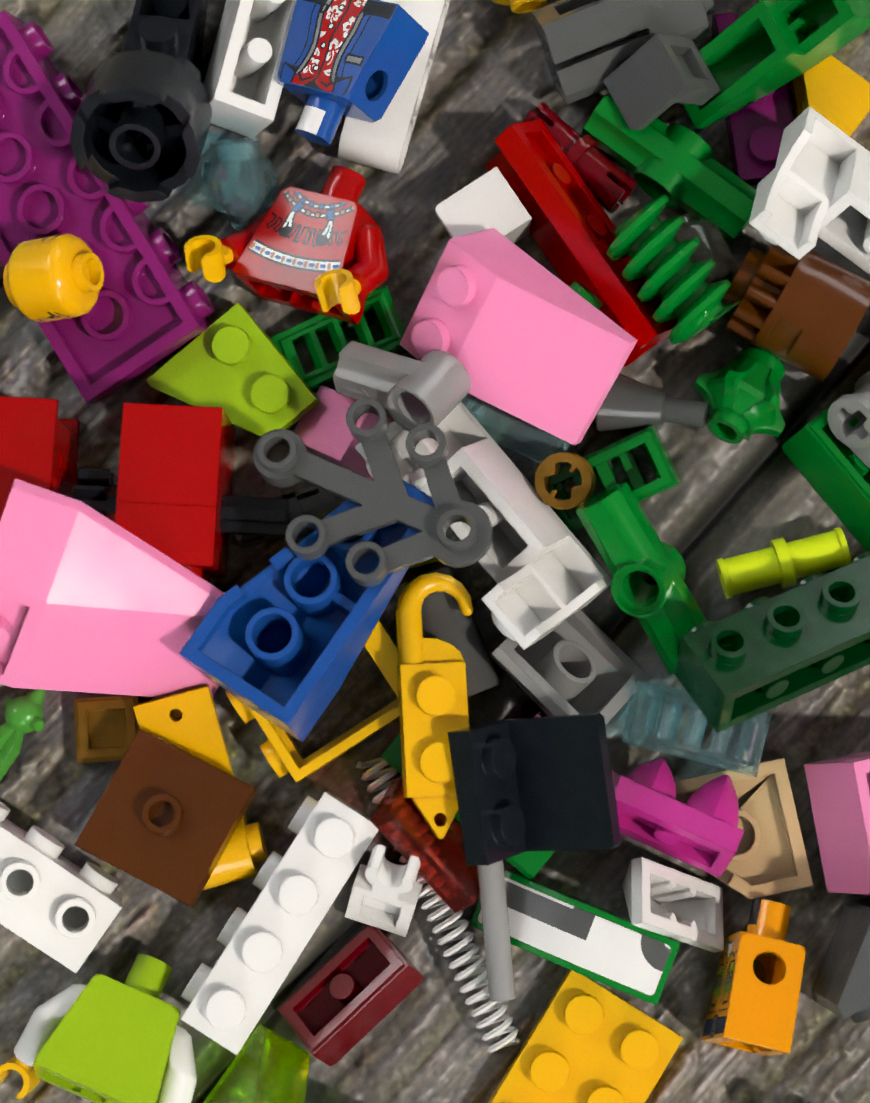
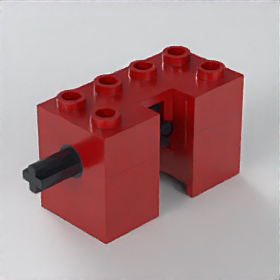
M0 396V520L16 478L82 501L209 583L210 577L226 578L229 534L286 537L290 515L289 499L232 496L236 429L223 408L123 403L117 485H114L115 474L110 473V469L79 468L78 483H76L80 421L78 419H58L59 401L57 399Z

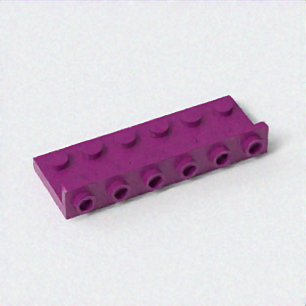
M3 10L0 13V261L5 268L13 250L21 242L65 233L80 237L91 248L92 252L99 257L104 269V283L100 289L98 300L91 311L75 318L43 323L38 322L86 403L97 404L192 338L199 336L213 324L208 315L214 312V308L198 283L194 280L187 282L176 265L182 259V256L174 241L162 228L155 230L147 218L144 210L150 207L149 202L137 203L110 195L106 192L107 183L94 176L87 166L82 171L77 165L70 144L72 122L83 94L66 72L63 71L59 74L48 57L54 52L53 45L40 26L33 20L25 23L8 11Z

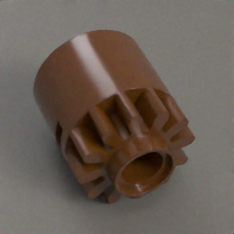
M771 244L766 254L751 247L732 279L731 286L723 296L724 299L731 303L740 301L732 312L725 328L822 382L842 355L870 305V281L813 250H810L798 260L779 245Z

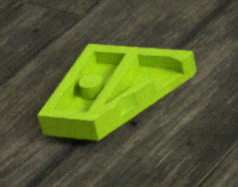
M239 302L146 380L152 388L189 405L223 408L232 424L261 437L271 430H288L321 402L247 309Z

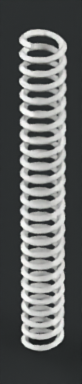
M381 757L363 763L358 761L356 764L358 769L372 767L362 774L361 780L369 781L378 778L368 785L366 791L373 793L383 790L373 798L372 803L381 804L390 801L378 810L377 815L385 816L395 813L384 821L383 826L389 828L402 824L391 831L388 838L393 840L409 835L395 844L394 850L401 851L414 847L403 854L399 862H408L411 855L421 858L418 872L426 871L418 875L415 882L424 884L433 881L421 889L419 898L435 893L438 894L424 902L421 909L428 910L445 904L428 915L426 920L432 922L452 915L433 927L432 933L435 934L457 927L440 938L437 944L442 946L463 939L444 951V957L468 951L451 962L448 968L455 969L475 962L470 967L456 974L454 980L460 981L481 974L462 986L459 992L465 993L488 985V979H486L487 967H480L485 961V956L475 955L479 951L480 945L470 943L475 934L470 931L463 932L468 927L469 921L464 919L457 920L462 916L464 910L452 908L457 903L458 897L447 896L453 886L449 884L440 885L445 881L447 874L443 872L435 873L442 863L440 861L428 862L435 856L436 850H423L429 845L431 839L427 837L416 839L423 834L425 827L421 825L411 827L419 820L420 815H406L413 809L414 803L406 802L399 804L406 799L404 798L403 790L392 793L402 786L403 780L394 779L387 781L397 774V770L394 767L381 770L389 764ZM488 986L467 998L465 1004L471 1005L489 998ZM490 1000L473 1010L470 1016L476 1017L499 1009L476 1025V1028L481 1029L504 1021L501 1025L482 1036L481 1040L487 1041L496 1036L510 1033L499 1042L488 1047L487 1052L492 1053L504 1047L519 1044L520 1039L515 1038L519 1029L509 1026L512 1023L513 1016L504 1014L508 1005Z

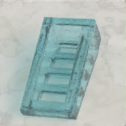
M638 680L633 689L622 733V742L637 748L757 777L772 713L765 711L744 721L734 758L725 755L732 727L719 733L713 730L709 750H703L701 745L708 720L688 692ZM683 707L691 709L683 741L680 744L675 742Z

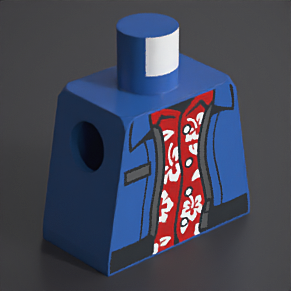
M297 0L278 71L279 84L305 103L295 132L311 142L330 146L342 116L371 123L380 120L424 46L429 33L399 4L380 0Z

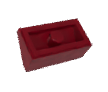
M366 925L277 1010L310 1053L328 1066H333L424 980V976L381 929Z

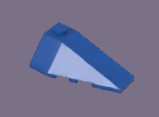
M403 480L408 496L435 507L432 497ZM346 500L323 519L358 507L359 505ZM397 522L327 548L321 557L314 560L300 559L286 546L269 559L271 564L240 588L236 584L217 599L179 654L249 708L303 743L342 686L409 568L387 574L385 580L376 586L364 587L357 584L351 578L346 568L348 551L355 544L363 541L374 542L383 548L415 535L419 531ZM315 530L297 545L301 547L312 546L318 540L319 531ZM375 555L361 557L356 564V571L361 574L372 573L379 565V558Z

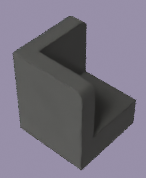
M656 33L603 80L629 129L636 131L643 130L674 103L704 105L720 91L692 38Z

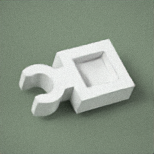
M377 844L372 850L367 866L360 864L345 917L406 937L423 885L415 882L421 862L419 857L411 855L406 865L393 864L384 857L386 846Z

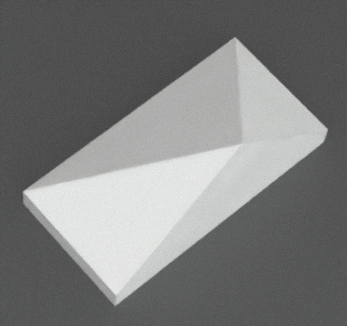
M643 857L631 859L622 888L632 925L713 953L724 951L723 887Z

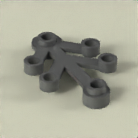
M364 398L354 402L347 411L346 423L352 436L361 442L375 481L308 453L302 439L296 433L287 429H275L265 433L254 447V464L262 478L270 485L281 488L290 487L302 480L359 505L322 520L312 515H301L293 519L286 529L285 536L287 544L298 558L303 560L317 559L331 546L397 522L419 531L415 535L383 548L370 541L355 544L347 553L346 568L351 578L361 586H376L385 580L387 574L431 558H436L447 566L466 567L482 559L491 546L493 530L487 513L479 505L461 500L446 461L448 445L442 430L432 424H420L414 427L406 437V449L410 460L414 465L424 470L435 506L433 507L408 496L386 435L389 427L386 412L383 406L374 399ZM365 413H374L379 416V420L373 428L363 430L356 427L360 416ZM425 438H432L439 442V446L430 455H420L415 451L419 441ZM286 445L290 447L289 455L283 461L272 462L268 460V454L275 446ZM456 522H464L470 526L468 536L460 541H453L446 537L448 527ZM309 528L319 531L318 540L312 546L301 547L297 545L296 540L301 531ZM375 555L379 558V565L375 571L369 574H361L356 571V564L361 557Z

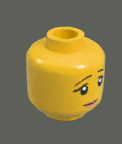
M69 233L19 243L13 250L3 272L4 289L9 301L28 319L41 323L75 318L89 313L96 304L100 289L104 283V269L99 257L92 252L84 240Z

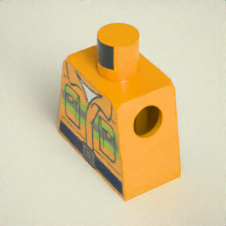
M755 898L752 901L747 931H739L725 938L724 951H721L702 1041L761 1056L790 1054L806 955L804 946L785 941L792 907L771 900ZM754 959L758 960L765 969V979L763 982L756 977L753 971Z

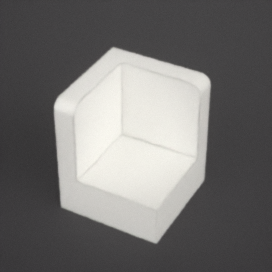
M497 166L440 202L435 208L436 216L451 238L495 228L515 244L528 236L530 232L532 218Z

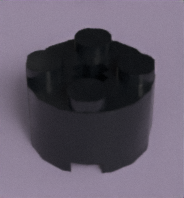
M146 49L110 53L100 62L98 69L89 80L72 122L70 144L80 169L83 171L85 166H87L94 176L108 184L106 192L117 198L137 203L163 201L169 198L173 189L185 184L189 178L192 179L196 174L209 133L212 108L209 104L207 89L200 81V71L186 58H173L172 56Z

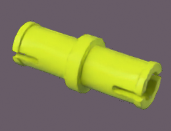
M838 527L829 532L787 543L783 537L770 540V547L726 559H716V567L725 598L729 599L734 595L779 583L783 589L796 586V579L850 564L851 556L841 527Z

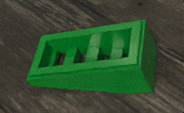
M386 285L375 289L367 295L359 324H353L359 341L362 344L398 355L407 353L408 351L399 345L405 330ZM376 313L386 337L376 343L365 320V317ZM317 315L272 336L271 340L311 390L334 381L332 375L339 361L328 364L317 336L329 331L339 356L341 350L347 345L341 326L349 324V322ZM303 341L306 342L317 369L306 375L294 348L295 344Z
M656 426L647 427L584 457L593 468H596L605 490L618 484L609 461L619 457L634 490L632 492L638 502H642L682 483ZM642 446L657 477L656 480L648 484L632 452ZM572 464L560 468L559 474L549 477L551 490L561 489L559 497L562 499H569L562 482L573 478L576 486L582 485L580 471H569ZM593 491V493H592L590 499L596 496V494H595L594 491ZM551 507L572 533L584 528L574 508L564 510Z

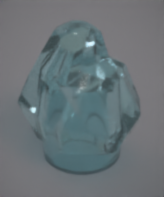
M233 138L209 142L211 159L204 161L201 169L203 190L215 209L226 213L231 227L241 231L264 213L272 201L277 185L273 163L266 156L261 155L260 139Z

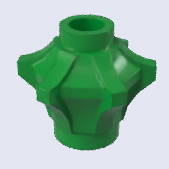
M747 347L742 349L736 359L730 361L724 368L698 376L692 387L700 393L704 402H708L707 418H710L707 426L716 438L727 443L737 444L742 439L749 441L753 434L762 433L778 437L782 433L786 424L780 412L779 403L781 400L779 396L781 392L780 382L785 375V369L778 358L763 349Z

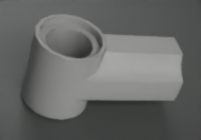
M351 341L339 353L338 365L332 375L336 393L357 400L370 398L378 401L383 408L389 410L396 423L408 432L420 424L438 426L471 390V380L462 363L451 354L440 350L427 352L418 361Z

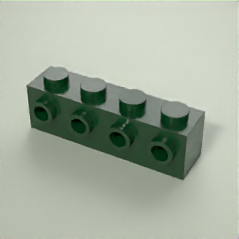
M870 550L861 553L846 566L825 575L822 573L810 575L793 589L772 598H757L746 605L742 611L717 622H702L693 627L685 636H682L675 675L716 733L870 664Z

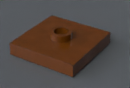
M139 729L77 839L75 846L194 908L252 801L256 789L232 775Z

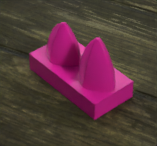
M664 758L642 764L626 777H620L614 791L621 834L720 878L734 857L744 830L737 828L739 822L738 799L728 774L717 777L701 786L688 799L686 804L676 800L675 781Z

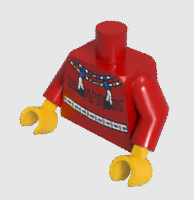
M337 165L332 167L321 193L290 186L282 190L273 205L243 230L222 239L212 235L195 236L184 245L187 271L195 273L202 268L203 277L209 282H221L226 276V268L233 269L232 272L260 299L357 325L362 318L367 295L384 283L389 276L387 252L382 230L363 206L358 204L366 180L359 173Z

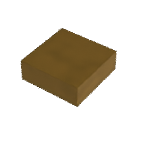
M125 695L74 699L77 763L118 761L123 759L139 731L133 706L141 703V696Z

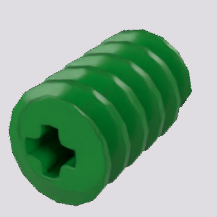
M663 195L644 206L615 229L610 236L616 235V238L606 254L611 261L629 256L632 257L623 270L622 276L626 282L644 277L647 278L637 294L642 303L662 298V302L652 317L657 324L673 319L678 320L668 336L669 341L673 345L691 339L731 310L740 301L727 305L721 303V299L731 286L728 279L707 284L705 281L716 264L712 258L696 263L691 262L690 257L700 244L697 237L680 242L675 240V235L685 222L683 217L678 216L661 221L659 215L669 202L667 195Z

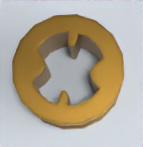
M558 452L550 455L540 463L535 473V487L538 496L545 504L555 509L568 510L581 506L590 499L595 489L596 476L592 465L584 457L576 453ZM563 462L572 464L569 471L577 472L579 470L582 477V485L572 488L570 499L560 498L561 489L552 491L549 485V477L559 474V464Z

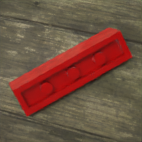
M538 119L511 124L494 139L501 151L487 163L486 169L490 171L496 166L498 167L532 218L530 234L563 282L568 286L574 280L582 283L604 303L599 310L638 340L624 366H628L668 337L678 320L673 319L657 324L652 316L662 302V298L642 303L637 294L647 278L644 277L626 282L622 276L623 270L632 257L629 256L615 261L610 260L606 252L616 238V235L610 236L616 227L543 121Z

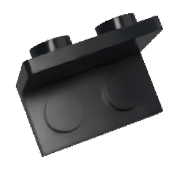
M601 713L493 720L448 732L466 866L490 865L526 851L611 850L621 845L605 720Z

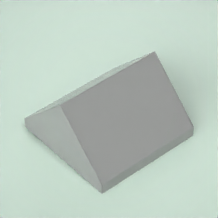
M581 610L565 619L547 636L525 650L522 649L517 641L506 638L490 655L491 660L547 716L601 713L604 716L605 726L649 677Z

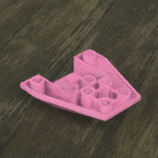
M15 478L0 520V684L12 688L146 697H165L209 685L212 697H214L219 684L181 657L179 653L217 599L225 593L82 501Z

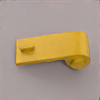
M209 685L133 706L139 729L235 777ZM244 813L203 890L257 876L259 873L258 862L268 859L267 848L259 822L248 824Z

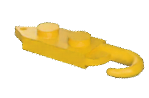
M434 572L420 575L409 582L398 598L396 608L397 680L404 798H411L435 836L438 839H443L458 811L448 732L469 727L466 663L461 652L452 644L440 639L423 638L422 604L429 594L445 592L452 595L458 602L461 613L464 616H470L473 613V605L470 594L461 582L451 575ZM438 813L443 814L445 818L441 826L436 825L434 822V817Z

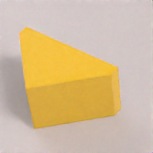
M832 55L790 81L796 118L810 106L848 136L852 137L870 112V82Z

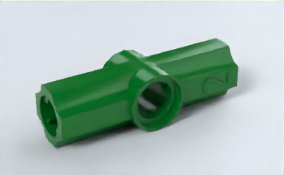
M610 92L604 96L583 127L581 135L589 134L598 142L597 147L632 171V177L637 182V185L652 199L655 200L660 196L667 195L669 198L667 207H681L722 239L732 244L749 223L756 189L714 160V153L710 146L692 130L677 123H671L668 126L658 118L641 131L630 130Z
M618 483L583 503L575 512L613 575L611 593L615 603L623 612L638 618L668 672L672 675L676 672L682 636H685L696 625L707 620L684 582L686 565L683 557L676 548L661 542L628 483ZM639 571L651 575L657 582L658 587L646 583Z

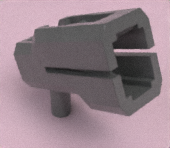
M559 0L532 11V17L542 47L548 46V49L543 52L555 87L565 103L570 104L607 89L603 80L656 33L692 38L698 51L701 50L702 47L695 39L710 33L707 16L715 13V6L713 0Z

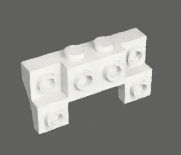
M809 106L784 129L776 166L758 183L749 224L756 228L769 243L779 245L798 260L816 246L817 238L819 237L870 275V152Z
M460 402L437 427L445 435L448 445L446 461L460 499L479 505L487 513L492 525L493 538L491 546L485 556L478 562L496 581L497 585L481 600L492 611L491 617L498 630L510 640L517 641L522 649L525 650L547 636L565 619L592 602L611 585L612 579L553 509L543 502L538 496L537 490L466 406ZM393 421L389 424L386 435L402 479L432 497L423 468L414 465L409 458L406 449V437L409 432L403 429L396 421ZM425 438L419 441L415 451L420 455H430L437 450L439 442L432 438ZM360 442L355 448L366 460V467L368 473L373 478L364 449ZM456 522L450 525V528L460 540L466 538L470 532V526L464 522Z

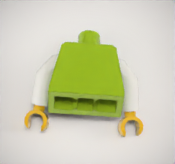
M138 954L124 984L103 974L96 973L87 985L73 984L38 1006L14 1048L15 1056L0 1065V1084L7 1079L11 1069L18 1071L23 1078V1087L17 1094L16 1099L24 1098L38 1086L40 1080H43L93 1103H192L197 1083L192 1037L183 1027L179 1026L181 1010L174 1005L160 1000L161 994L173 971L172 968L155 957Z

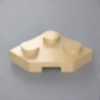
M784 758L675 780L676 800L686 804L688 799L707 782L727 774L731 778L739 807L737 828L744 830L734 857L720 878L714 876L715 878L748 899L814 886Z

